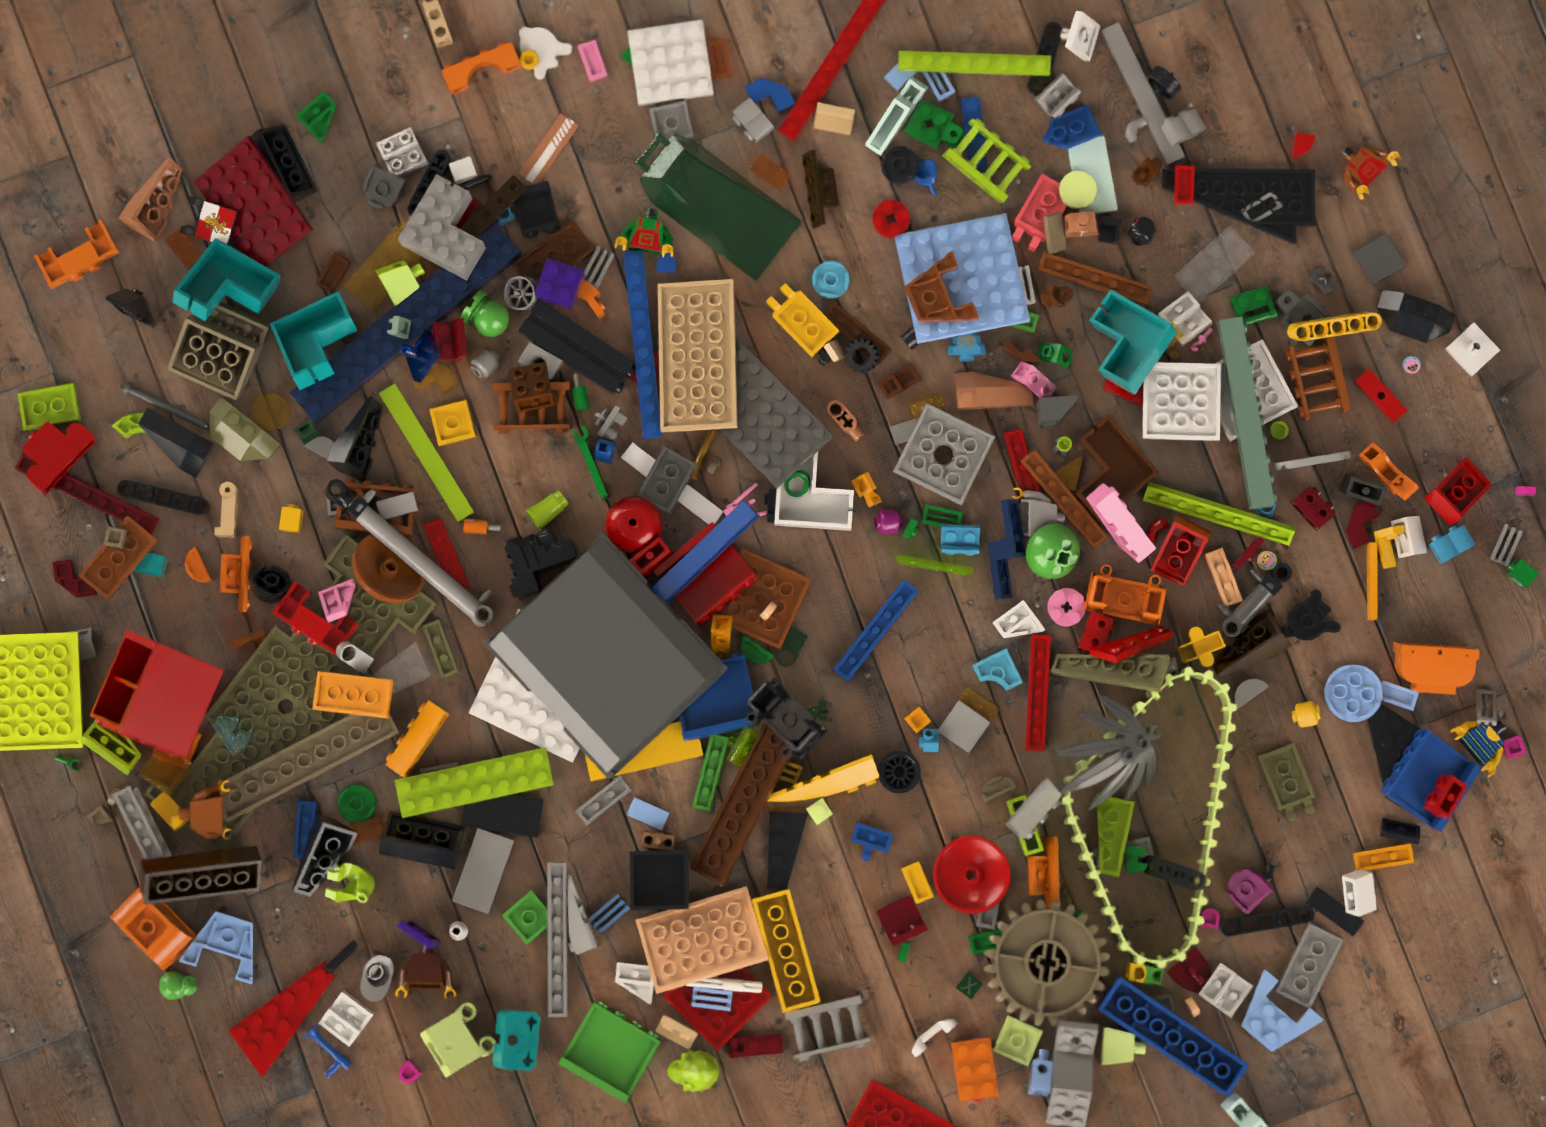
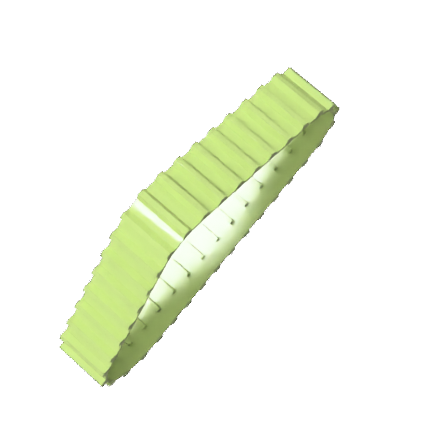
M1186 667L1180 670V674L1175 677L1167 674L1164 677L1160 691L1166 685L1168 688L1173 686L1172 680L1183 678L1184 681H1188L1190 678H1196L1201 680V684L1207 683L1216 691L1214 694L1219 696L1223 706L1220 708L1221 712H1223V725H1220L1218 729L1222 730L1220 743L1215 748L1218 749L1217 761L1212 766V768H1215L1214 780L1209 785V787H1212L1210 802L1206 803V806H1209L1207 821H1203V825L1206 826L1204 840H1200V844L1203 845L1201 859H1197V864H1200L1199 871L1206 875L1207 867L1213 866L1214 863L1209 858V851L1211 847L1217 845V841L1212 839L1213 828L1220 826V822L1215 819L1216 809L1223 808V802L1218 800L1219 790L1226 788V783L1221 778L1222 771L1228 770L1230 765L1224 759L1225 753L1232 750L1233 747L1227 741L1229 733L1235 731L1236 728L1230 722L1231 712L1237 710V705L1230 703L1227 694L1230 688L1229 685H1221L1213 679L1212 671L1208 670L1203 674L1195 673L1191 667ZM1147 691L1145 694L1148 699L1144 703L1139 701L1131 707L1133 715L1136 716L1138 713L1141 715L1145 714L1146 710L1144 707L1153 698L1158 700L1161 697L1158 694L1159 692ZM1118 720V722L1126 726L1125 723H1123L1121 720ZM1109 731L1103 737L1104 739L1115 738L1118 734ZM1104 754L1093 755L1087 761H1078L1075 764L1077 772L1073 776L1065 777L1063 783H1068L1082 771H1085L1089 763L1096 756L1101 758ZM1066 792L1065 796L1060 799V805L1065 806L1067 814L1063 821L1065 825H1071L1075 834L1070 839L1072 843H1079L1082 853L1078 856L1079 861H1086L1089 867V871L1085 874L1086 878L1093 879L1097 888L1092 893L1094 897H1101L1104 907L1100 912L1101 915L1109 916L1111 925L1107 929L1109 933L1116 934L1119 940L1116 945L1117 949L1120 951L1126 950L1129 954L1133 955V962L1142 965L1145 961L1152 962L1154 967L1165 968L1166 962L1173 959L1177 961L1186 959L1185 951L1191 944H1198L1199 939L1195 936L1197 925L1204 924V918L1199 916L1200 907L1206 905L1208 900L1202 896L1203 889L1200 891L1195 890V896L1191 898L1190 902L1194 903L1192 915L1187 919V921H1190L1188 935H1184L1183 939H1185V942L1178 950L1176 948L1172 950L1174 954L1166 958H1162V955H1156V960H1150L1143 957L1145 954L1143 952L1135 953L1128 946L1131 942L1129 940L1125 941L1120 929L1123 928V925H1118L1113 913L1116 908L1115 906L1111 907L1106 896V892H1109L1108 888H1103L1098 876L1101 874V871H1096L1091 856L1094 854L1088 851L1083 839L1086 835L1081 834L1076 820L1079 817L1078 815L1074 816L1071 810L1070 803L1074 802L1073 798L1070 799L1071 792ZM1199 877L1194 879V883H1199ZM1207 878V884L1205 883V885H1210L1211 880Z

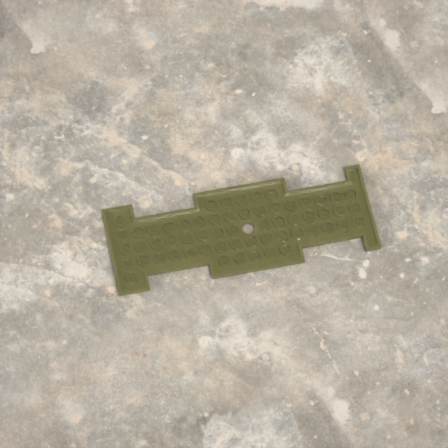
M345 535L322 565L337 575L329 588L353 578L356 586L346 616L360 625L348 642L370 657H373L398 624H401L411 633L415 634L437 606V603L421 591L413 599L404 603H388L370 595L359 584L353 572L352 557L359 544L348 535ZM319 599L311 611L327 621L321 600ZM338 619L333 620L329 623L334 626ZM274 626L204 716L219 730L172 790L156 779L145 792V795L151 800H155L162 792H166L180 808H190L191 799L204 788L217 784L218 781L225 780L351 715L312 709L317 671L356 676L361 672L343 662L320 644L314 646L306 640L308 636L301 633L299 636L294 632L290 637L277 626ZM348 646L343 650V658L347 657L350 654L351 646ZM283 699H289L293 703V710L289 714H283L279 711V703ZM255 809L228 823L224 819V826L231 829V831L225 832V835L230 836L228 840L222 837L218 839L202 837L195 830L191 829L190 820L185 826L216 850L242 848L245 846L233 837Z

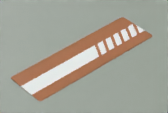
M560 113L519 172V175L533 184L540 183L579 125Z

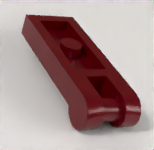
M782 1034L736 1037L728 1041L731 1050L729 1058L783 1053ZM739 1043H744V1051H738Z

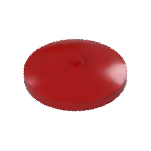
M964 836L951 841L941 850L934 864L933 880L937 893L949 907L959 912L976 914L992 909L1005 897L1010 886L1011 869L1005 853L997 844L979 836Z

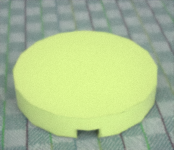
M1073 171L1062 179L1059 186V194L1063 203L1068 207L1082 209L1091 205L1097 194V185L1093 177L1088 173Z

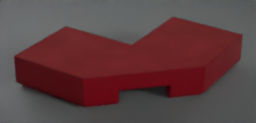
M1365 501L1352 509L1345 534L1353 550L1371 542L1363 524L1380 516L1373 503Z
M73 560L52 562L55 582L77 598L96 595L94 588L81 578H75Z

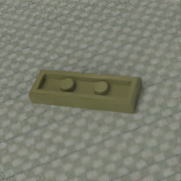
M437 619L422 625L441 679L460 673L441 620Z

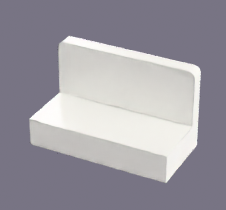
M1419 516L1404 517L1391 521L1392 526L1403 525L1405 533L1398 534L1399 538L1395 539L1398 558L1427 553Z

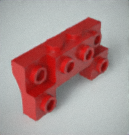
M294 581L272 613L292 626L290 630L299 636L301 633L308 636L306 640L314 646L320 644L336 655L338 645L350 640L360 624L348 616H343L333 626L304 606L312 592Z

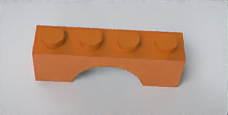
M502 42L497 45V48L482 50L479 53L480 55L475 57L468 56L463 58L460 63L446 65L445 69L441 71L451 95L468 89L471 75L480 67L493 66L504 74L520 68L521 64L512 42Z

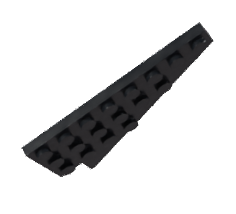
M1175 168L1162 169V189L1174 193ZM1195 169L1193 202L1246 225H1251L1253 228L1288 243L1296 244V227H1315V169ZM1270 192L1278 198L1273 199L1271 196L1264 201L1260 199ZM1256 201H1260V202H1261V203L1255 205L1254 207H1252V205H1253L1254 202H1256ZM1275 201H1278L1282 204V208L1278 209L1277 211L1272 210L1274 207L1278 206ZM1248 205H1250V209L1246 212L1251 220L1256 219L1269 210L1272 212V214L1260 221H1250L1243 215Z

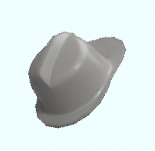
M383 955L375 956L365 963L363 967L360 989L362 995L369 1001L383 999L389 990L394 966L388 957Z

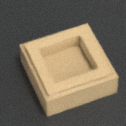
M837 340L829 342L824 346L833 362L846 357L845 351Z

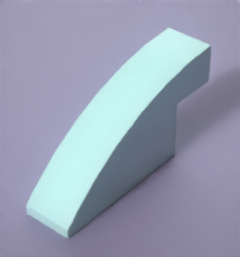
M910 78L900 95L895 97L865 146L881 156L913 112L928 87L916 78Z
M1235 1092L1220 1105L1239 1127H1268Z

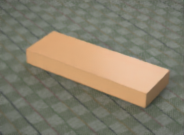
M1223 547L1204 554L1222 603L1229 607L1242 602L1243 598Z

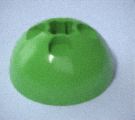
M1059 523L1047 524L1038 529L1030 538L1026 548V560L1029 568L1036 575L1046 579H1058L1066 576L1075 568L1080 557V544L1077 536L1070 528Z

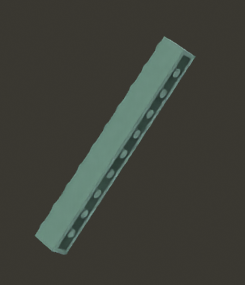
M1242 317L1219 320L1217 326L1249 510L1273 507L1275 502H1277V495L1275 490L1272 491L1271 483H1274L1272 471L1269 472L1268 468L1270 455L1265 451V445H1267L1266 434H1262L1261 427L1264 426L1263 416L1259 415L1258 411L1261 404L1259 396H1256L1255 393L1257 381L1255 377L1253 378L1251 371L1254 370L1253 359H1249L1248 352L1251 351L1250 341L1246 340L1245 336L1247 324L1246 321H1243Z

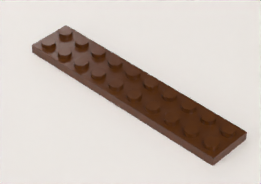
M763 723L689 869L723 887L789 760L781 755L782 748L787 745L765 723Z

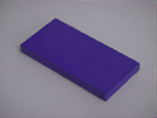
M411 920L400 921L397 926L429 949L437 948L441 943L439 939Z

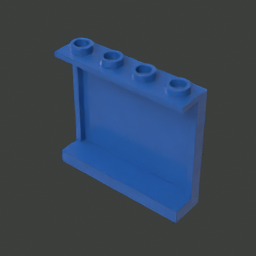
M738 653L730 655V659L722 660V658H719L728 668L727 672L679 715L685 742L758 726L749 723L746 719L747 714L753 711L747 704L748 699L753 695V689L745 655L741 656Z
M1421 728L1415 733L1411 745L1404 750V756L1400 762L1395 764L1390 778L1384 781L1381 793L1432 829L1442 832L1449 819L1436 817L1423 807L1426 797L1435 787L1436 780L1442 774L1452 775L1468 786L1455 807L1454 813L1483 767L1478 763L1470 761L1432 734L1430 729Z

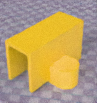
M1193 627L1188 632L1191 642L1178 647L1177 650L1183 664L1198 659L1202 667L1208 668L1214 663L1212 652L1226 646L1219 631L1204 636L1201 628Z

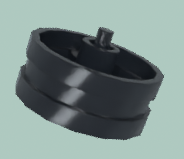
M1156 66L1153 72L1147 76L1148 82L1155 89L1154 92L1156 94L1160 93L1169 100H1172L1175 94L1182 88L1178 80L1173 76L1174 73H1169L1161 66Z

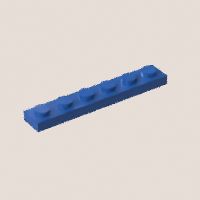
M903 580L833 671L848 682L919 591Z

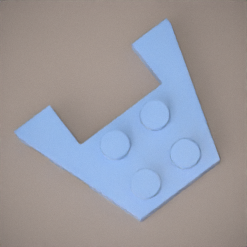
M215 911L182 955L179 962L196 967L202 948L213 950L241 959L235 979L252 984L253 923Z
M1264 969L1241 1027L1269 1051L1273 1052L1324 1019L1311 1008H1308L1297 1023L1266 997L1278 980Z

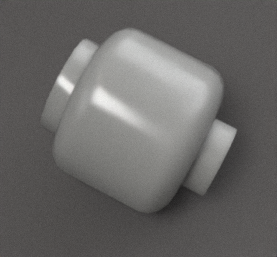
M482 350L471 360L472 372L479 378H488L499 368V357L493 351Z

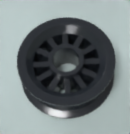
M893 751L887 754L879 764V780L882 786L890 792L906 793L912 790L920 779L921 768L919 762L912 754L906 751ZM895 758H900L899 764H897ZM902 758L906 759V762L903 765ZM893 760L895 766L890 764L889 761ZM910 762L911 766L906 768L905 766ZM886 765H888L889 767H891L892 770H891V769H885V768H886ZM896 767H902L905 770L903 777L899 778L894 775ZM913 768L914 772H907V770ZM885 772H891L890 775L885 776ZM906 775H913V778L910 779ZM893 776V779L889 782L887 779ZM904 778L909 781L907 785L904 781ZM895 779L897 780L896 786L892 785ZM900 780L902 781L903 786H899Z

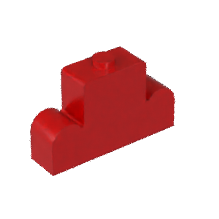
M45 422L38 431L35 430L31 433L29 440L22 447L25 455L37 464L28 469L27 478L31 485L42 495L45 496L96 443L95 435L80 423L71 424L67 428V435H64L50 422Z

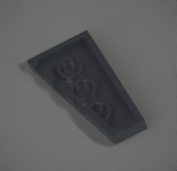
M770 812L767 889L787 890L808 813Z

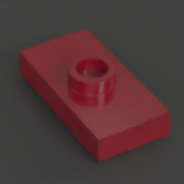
M1260 537L1256 538L1233 562L1231 567L1237 571L1246 561L1250 563L1257 556L1255 551L1265 541Z

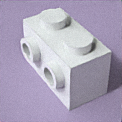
M1359 869L1343 875L1346 913L1361 916L1375 911L1376 897L1373 873Z

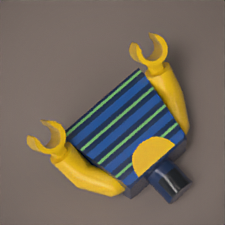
M1476 720L1466 721L1450 730L1451 733L1454 731L1457 733L1455 740L1458 739L1480 766H1484L1481 769L1482 772L1487 769L1489 771L1488 777L1496 772V767L1500 762L1503 752L1502 745L1504 744L1499 735L1507 729L1501 721H1498L1496 726H1491L1489 723L1485 725L1484 722L1477 724Z

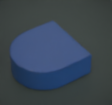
M665 253L664 257L661 254L657 260L656 272L675 274V257H671L670 253Z

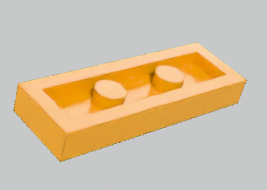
M1411 844L1353 853L1355 870L1367 871L1414 863Z

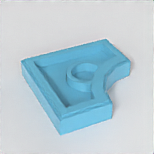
M1007 648L972 665L980 682L994 681L1000 684L1005 691L1024 683Z

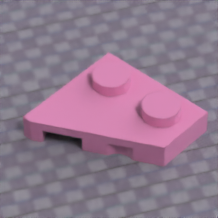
M353 578L318 592L328 622L347 615L356 586Z

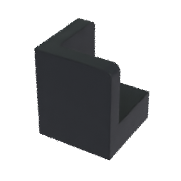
M1103 216L1098 241L1116 245L1122 219Z

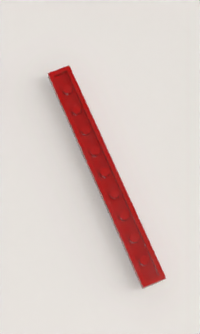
M862 0L784 120L778 133L792 142L796 140L815 111L818 102L820 103L886 0Z

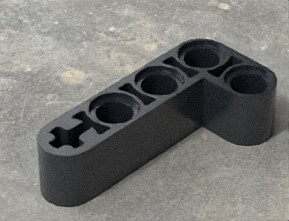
M446 150L436 151L407 205L410 217L413 214V207L418 206L423 198L420 196L421 191L428 189L432 183V180L429 179L430 174L438 173L439 176L445 178L450 168L449 164L452 163L451 157ZM445 157L446 162L442 161L440 164L438 159Z

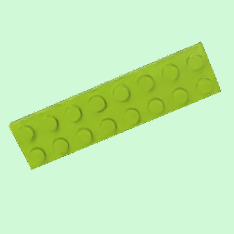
M546 747L394 780L402 818L554 786Z

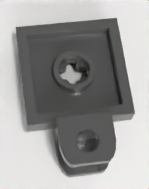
M1286 290L1274 302L1275 307L1285 316L1280 323L1287 329L1293 323L1303 322V316H1310V320L1332 317L1307 293L1300 299L1292 291ZM1318 325L1315 326V333L1319 331ZM1300 327L1297 329V336L1301 334ZM1316 339L1301 342L1305 346L1310 347Z

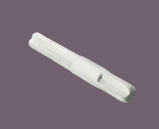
M710 977L687 984V986L730 991L762 992L761 982Z

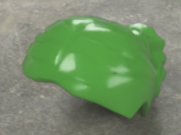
M177 971L165 973L159 982L160 993L168 1000L189 996L195 993L198 987L197 981L193 976Z

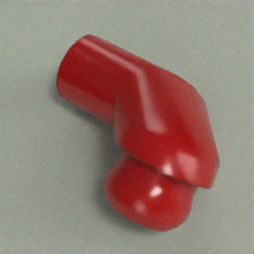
M1160 517L1149 524L1147 537L1152 543H1156L1157 532L1168 528V520Z

